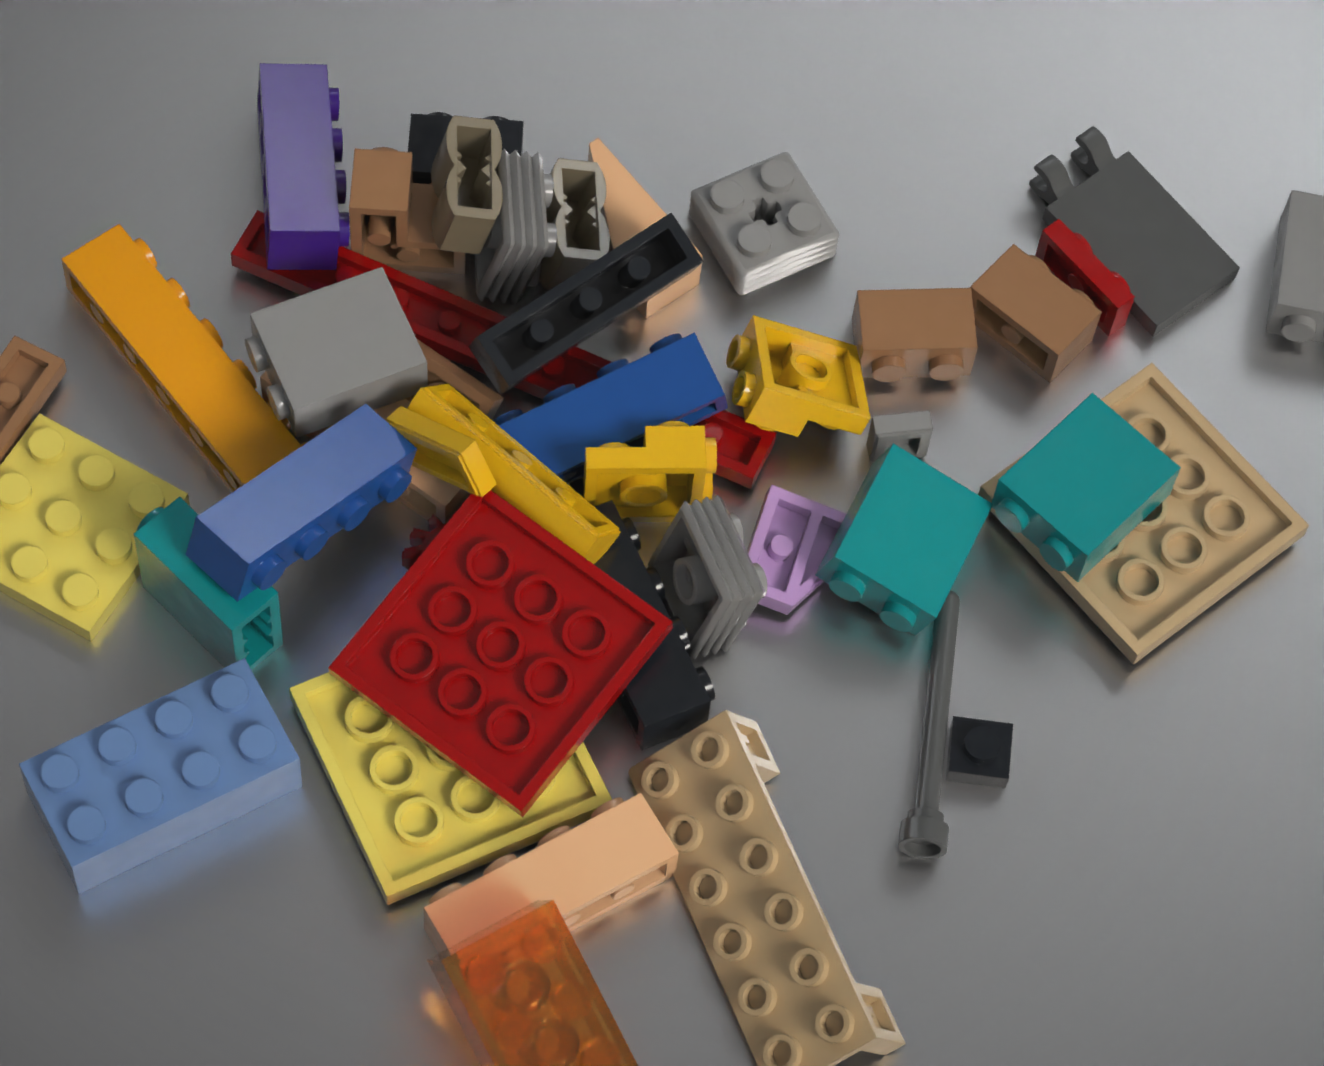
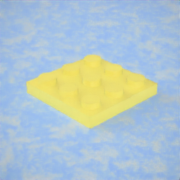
M39 413L0 465V592L92 642L140 575L133 535L137 531L138 525L149 512L158 507L165 509L178 497H181L190 505L188 493Z

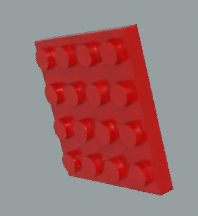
M490 490L483 497L473 494L469 495L328 669L333 677L523 818L673 629L672 620Z

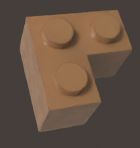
M376 147L373 149L355 148L349 202L351 250L399 271L465 275L467 253L439 250L435 243L431 221L438 197L435 194L432 183H413L412 152L397 151L389 147Z

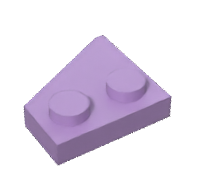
M771 484L763 500L747 548V553L752 563H758L763 568L767 578V593L758 604L788 615L824 582L815 574L846 513Z

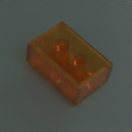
M537 900L427 959L480 1066H638L554 900Z

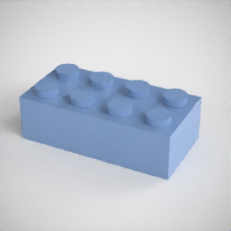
M245 658L19 763L27 794L78 894L302 787L300 758Z

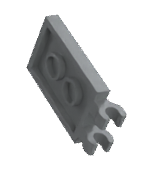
M1094 126L1076 137L1075 141L1080 147L1071 152L1070 155L1075 164L1087 172L1090 178L1074 187L1066 168L1052 154L1034 166V170L1039 175L1031 179L1029 185L1040 198L1049 204L1045 208L1042 219L1048 226L1060 219L1072 232L1081 234L1090 244L1093 254L1110 271L1119 273L1126 280L1131 293L1135 296L1130 313L1152 337L1236 278L1240 267L1129 151L1116 159L1111 152L1107 139Z

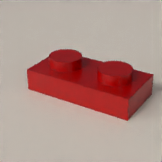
M1060 219L1043 229L1035 256L1040 258L1048 266L1051 273L1070 288L1081 290L1089 296L1095 307L1102 311L1098 326L1108 337L1125 326L1135 298L1126 280L1119 273L1110 271L1093 254L1088 241L1081 234L1072 232Z

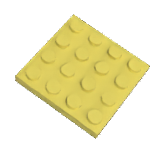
M330 672L289 688L293 706L387 905L536 843L547 833L558 827L569 826L571 828L591 819L592 813L599 806L612 799L584 742H582L522 818L333 677Z

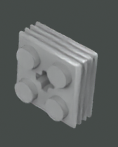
M504 148L495 170L503 190L502 207L480 254H474L476 295L481 302L488 297L492 303L499 298L503 304L510 299L515 305L521 300L528 286H537L543 257L551 258L555 252L557 228L555 223L547 222L546 208H549L553 197L554 182L551 174H544L543 158L538 152L533 157L527 151L520 156L516 150L509 155Z
M788 152L777 154L691 191L689 215L739 295L750 293L836 255L839 232Z
M715 495L712 501L705 497L702 503L695 499L692 505L684 501L648 562V567L653 566L661 578L666 596L664 602L671 618L678 616L684 624L690 641V649L686 651L693 659H696L699 653L706 657L709 651L714 655L717 654L719 649L727 652L740 630L746 626L748 618L761 598H764L767 593L765 572L758 563H752L743 544L744 531L742 523L735 513L728 512L723 499L718 495Z

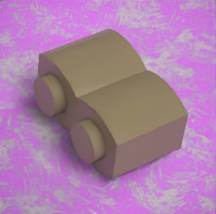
M454 115L449 122L431 170L433 189L438 197L432 214L431 227L433 238L439 250L480 254L500 213L503 202V190L495 170L502 154V138L494 120Z
M558 158L550 172L553 177L554 189L549 208H546L547 222L555 223L557 242L553 256L551 258L543 257L541 260L539 281L545 291L551 290L608 253L610 245L609 229L604 216L600 212L606 199V182L597 162Z

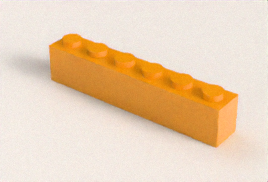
M118 224L61 259L67 289L231 492H234L307 443L304 442L300 445L289 431L291 426L287 418L280 421L277 420L270 402L266 403L255 390L257 384L251 371L240 359L232 362L222 349L223 342L216 328L208 319L203 318L199 321L189 309L190 302L181 285L174 278L164 279L156 269L157 261L152 251L141 238L133 241L123 227Z

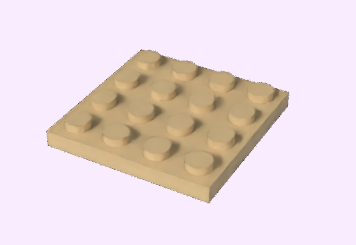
M1150 363L1101 400L1181 467L1171 494L1079 582L1073 579L1067 572L1052 568L1043 559L1039 548L1021 532L1014 533L1010 531L1133 665L1302 538L1309 527V524L1153 363ZM1022 457L981 485L978 495L992 502L998 479ZM991 508L990 511L997 517L995 510Z

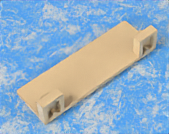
M724 710L632 766L628 773L637 794L642 793L679 852L677 868L673 876L757 1065L834 1066L859 1051L885 1056L905 1045L906 1043L881 989L855 982L764 785L765 782L779 775L780 771L757 721Z

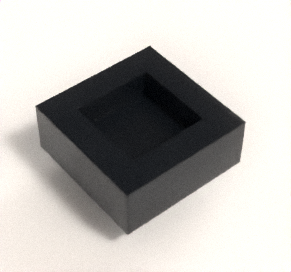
M953 716L950 725L946 781L1006 788L1010 771L1013 724Z

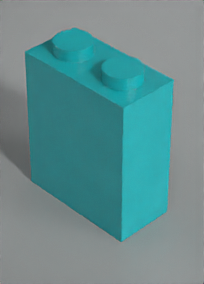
M1091 393L998 479L991 502L993 504L992 508L995 510L998 519L1007 529L1014 533L1021 532L1037 546L1043 559L1052 568L1067 572L1073 579L1079 582L1171 494L1181 467L1094 393Z
M893 443L872 464L815 576L827 582L829 588L839 597L848 601H858L878 613L880 619L890 628L901 632H909L916 636L937 618L993 504Z
M178 497L165 509L158 507L152 510L142 519L137 531L133 534L143 588L224 668L245 658L250 669L253 670L283 645L278 592L272 586L266 590L257 588L237 602L185 555L195 518L198 514L181 497Z

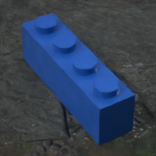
M695 332L682 338L681 334L677 333L655 342L649 348L650 354L631 363H629L628 359L614 361L596 373L598 379L579 388H576L575 384L561 386L543 398L545 404L526 413H523L521 409H515L498 416L493 421L564 482L570 484L584 477L586 447H599L610 442L625 443L630 447H643L645 426H657L667 421H681L692 426L727 409L728 405L725 393Z
M364 404L196 516L185 555L237 602L257 588L266 590L274 585L283 575L285 569L298 559L302 558L307 561L317 555L328 539L342 529L351 531L366 518L370 509L385 500L387 503H391L399 498L412 480L409 471L417 448L370 406Z

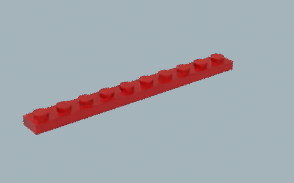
M259 210L256 211L231 252L232 266L299 295L383 267L415 337L443 357L487 375L468 346L477 336L507 318L502 314L345 247H339L336 270H267L264 213ZM575 347L514 387L543 399L548 393L561 386L575 384L576 388H579L598 379L596 373L612 362L579 347ZM726 410L692 425L705 426V438H716L717 469L714 474L752 489L775 444L777 432L760 429L754 424L745 422L744 418Z

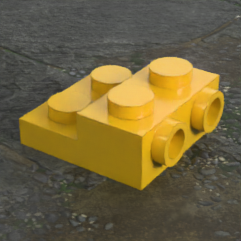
M755 315L751 317L743 334H737L732 339L727 352L726 365L728 368L738 371V376L732 389V403L743 407L745 422L754 424L765 431H778L799 437L808 420L816 422L827 429H840L858 435L862 434L871 417L856 345Z
M667 421L657 426H645L643 447H630L620 442L605 443L599 447H586L582 497L594 507L613 500L621 519L629 517L632 522H672L684 501L692 505L695 499L702 503L705 497L712 500L713 473H716L717 469L716 438H705V426H689L681 421Z

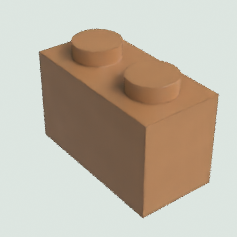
M1015 244L970 286L975 325L1049 383L1093 340L1102 313L1084 292L1070 288L1052 274L1048 266L1040 258L1026 254Z
M971 288L857 290L852 314V330L863 378H874L880 382H894L904 377H931L939 381H948L960 376L971 375L978 349Z

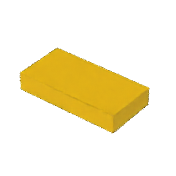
M402 406L386 418L393 428L417 448L412 466L475 496L483 497L497 484L475 439Z

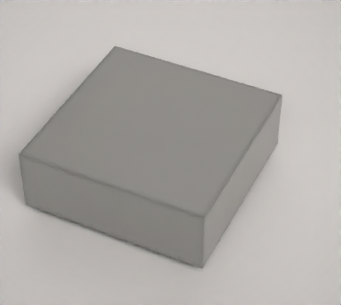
M930 411L872 416L866 442L869 461L875 462L893 443L917 458L926 456L933 431Z

